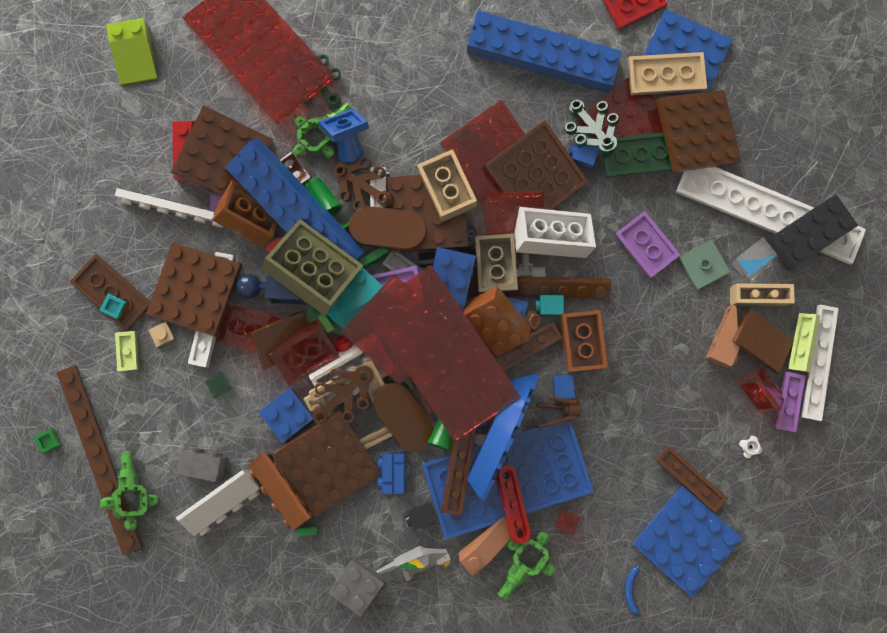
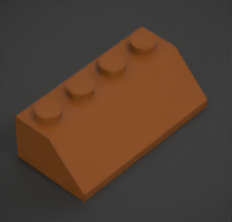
M270 451L263 452L248 465L252 478L254 480L258 479L261 483L260 489L263 494L270 496L273 501L271 505L275 511H280L284 516L282 520L287 528L294 530L314 516Z

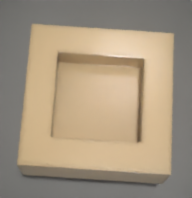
M168 322L149 329L157 348L176 340Z

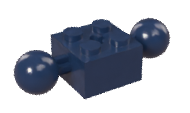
M246 274L237 282L238 293L247 299H252L260 293H265V299L270 303L309 305L270 275H266V281H260L257 276Z

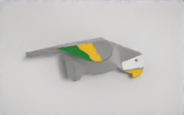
M418 546L398 556L393 562L376 572L377 575L400 567L406 581L413 578L415 573L424 572L435 565L447 567L451 559L446 549Z

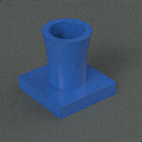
M351 109L319 121L320 128L333 142L337 141L340 161L352 162L363 157L365 152L360 144L357 133L369 129L368 122L358 112Z

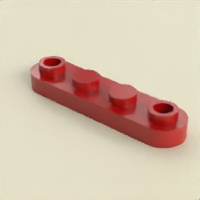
M504 465L498 471L496 480L509 535L514 543L524 544L529 541L531 532L517 473L512 466Z

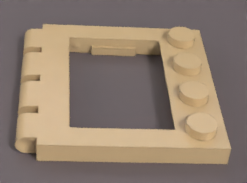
M370 360L360 366H368L373 371L374 378L367 385V393L372 403H374V395L384 385V382L373 360ZM362 373L360 375L362 379H365L368 376L366 373ZM341 379L338 382L330 380L325 384H349L353 379ZM324 386L317 388L318 391H324L325 389ZM314 388L309 391V395L304 398V401L309 410L312 411L316 406L327 404L328 401L325 396L331 392L318 395ZM332 410L328 413V417L334 414ZM322 413L316 415L319 419L324 416ZM383 427L359 440L364 448L367 449L392 435L386 427Z

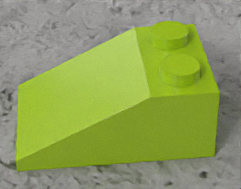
M139 18L106 24L109 44L120 85L158 79L150 27L145 19Z

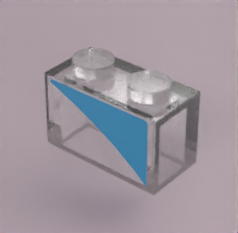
M761 238L733 259L729 265L742 281L748 278L752 280L760 274L758 270L762 267L766 269L774 263L773 259L777 254L768 242Z

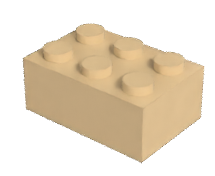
M453 149L417 165L418 172L441 222L477 207L475 195Z

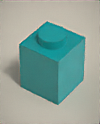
M540 295L539 300L535 301V311L539 312L540 317H560L564 314V295Z

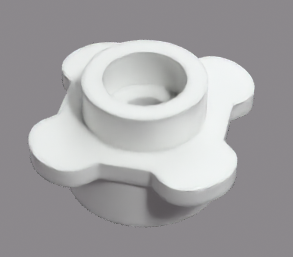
M751 436L748 440H741L739 446L743 448V455L746 458H751L752 455L762 452V448L755 436Z

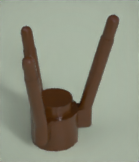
M549 396L550 400L562 402L563 405H536L539 408L562 409L563 415L567 416L539 425V429L567 421H575L576 417H579L581 414V405L577 400Z

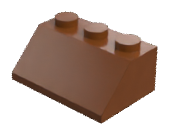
M233 180L219 200L212 217L214 222L260 247H263L273 238L277 222L242 185Z

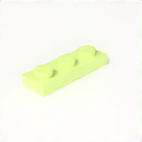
M799 313L788 369L810 372L820 320L819 315Z

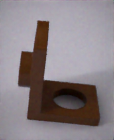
M292 152L280 159L283 164L287 160H293L292 165L287 167V169L303 186L312 179Z

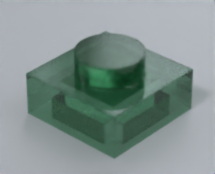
M223 372L205 381L214 398L232 389Z

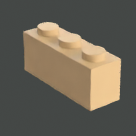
M735 284L730 287V306H789L795 303L794 284Z

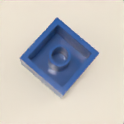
M292 388L286 390L259 411L260 415L282 443L288 442L314 421L312 413Z

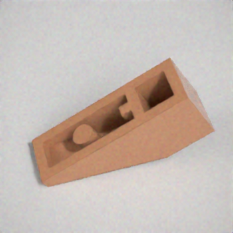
M735 305L727 307L706 356V359L726 368L735 365L739 359L737 354L739 346L732 342L738 330L737 308Z
M503 516L458 552L460 562L472 576L486 566L511 539L506 518Z

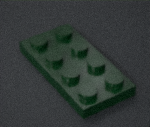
M664 133L617 137L618 145L615 151L609 154L602 152L605 178L672 171Z

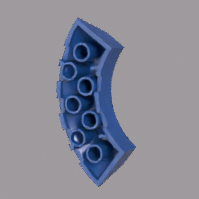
M537 373L510 381L489 432L471 468L467 480L482 501L486 500L495 482L497 473L506 458V453L509 452L516 432L520 427L525 411L530 403L532 391L535 390L540 376Z

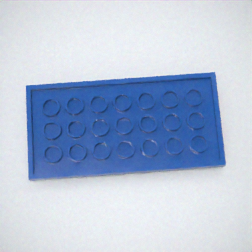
M571 421L542 429L537 427L515 435L502 466L510 465L516 470L526 514L594 492ZM482 445L473 447L469 473ZM450 455L422 464L445 540L493 525L503 516L505 517L496 478L485 501L479 498L467 481L462 516L442 513L441 507Z

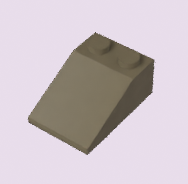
M514 234L475 236L479 293H485L496 286L501 291L518 290Z

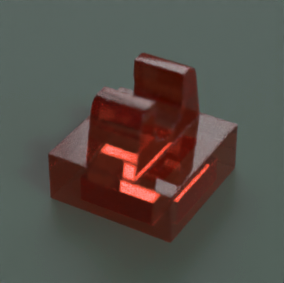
M561 509L554 527L573 535L581 517Z

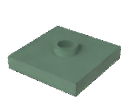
M712 239L678 257L695 290L730 273Z

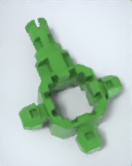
M345 102L335 113L326 114L321 120L311 118L307 121L303 116L299 115L294 121L299 128L297 130V138L300 145L297 144L292 152L297 158L305 155L306 151L311 156H319L322 153L327 159L333 158L335 151L331 147L332 140L320 128L319 121L353 108ZM317 127L326 137L317 147H312L306 142L304 135L308 134L312 128L315 129Z
M127 452L120 453L122 470L120 471V476H118L119 488L114 491L112 498L107 497L100 500L101 509H112L113 515L117 519L126 518L124 521L126 531L135 530L137 527V520L135 518L142 516L147 511V507L158 504V496L147 495L146 489L138 483V475L133 464V452H129V454ZM121 493H137L139 497L138 511H122V508H120Z
M539 532L535 537L537 538L536 541L530 538L527 543L516 544L510 539L506 543L510 550L515 551L512 554L514 564L508 571L507 581L497 593L504 600L508 601L514 590L520 587L521 584H524L529 575H537L541 569L548 576H552L554 573V566L549 562L546 563L549 559L548 550L542 547L549 540V535L545 532ZM528 544L542 552V557L532 569L518 560L519 555Z

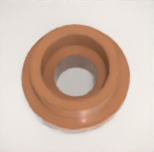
M528 311L525 314L524 319L530 325L531 330L538 328L541 321L540 316L534 311Z

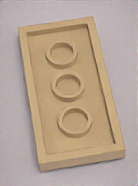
M704 52L630 56L628 58L631 95L706 91L707 89Z

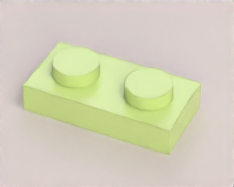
M137 332L115 333L117 371L139 370Z

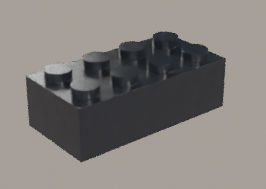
M835 194L766 240L789 271L859 225L837 194Z

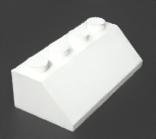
M519 208L514 233L516 252L587 258L596 248L591 214Z
M373 332L354 343L350 349L335 354L307 372L315 386L318 382L326 383L330 381V371L332 369L350 371L370 360H373L382 379L396 371V368ZM334 372V373L332 374V377H333V378H336V377L339 376V373H337V372ZM359 386L353 390V396L359 393ZM330 393L325 397L329 402L338 393Z
M249 469L242 470L177 516L176 519L193 536L198 534L203 536L211 530L210 525L215 522L217 524L228 518L226 514L231 510L236 512L244 506L242 502L247 499L251 501L260 495L258 491L261 485L252 478Z

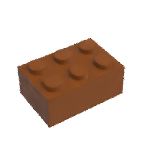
M498 286L466 302L463 317L497 357L529 341L530 325Z
M601 310L562 314L559 319L561 335L563 337L566 373L608 368Z

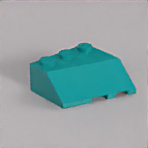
M361 268L327 315L349 335L355 337L371 328L377 322L385 320L391 314L406 307L364 268Z

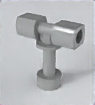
M522 253V264H518V268H516L517 277H546L545 267H533V264L529 263V253Z

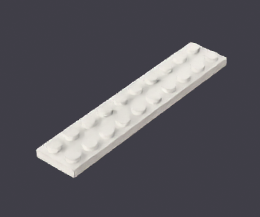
M717 167L684 171L675 191L680 195L772 233H777L814 208ZM857 226L819 252L849 265L853 264L866 229Z

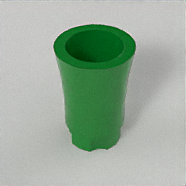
M320 177L312 178L305 184L304 187L333 217L343 209V205L336 199Z
M447 407L443 408L442 414L439 415L436 426L427 442L428 444L451 452L458 411Z

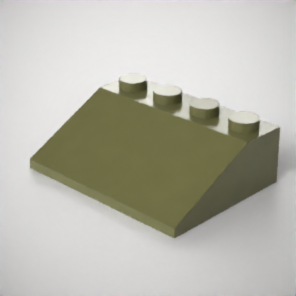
M299 219L266 256L261 269L326 316L363 265Z

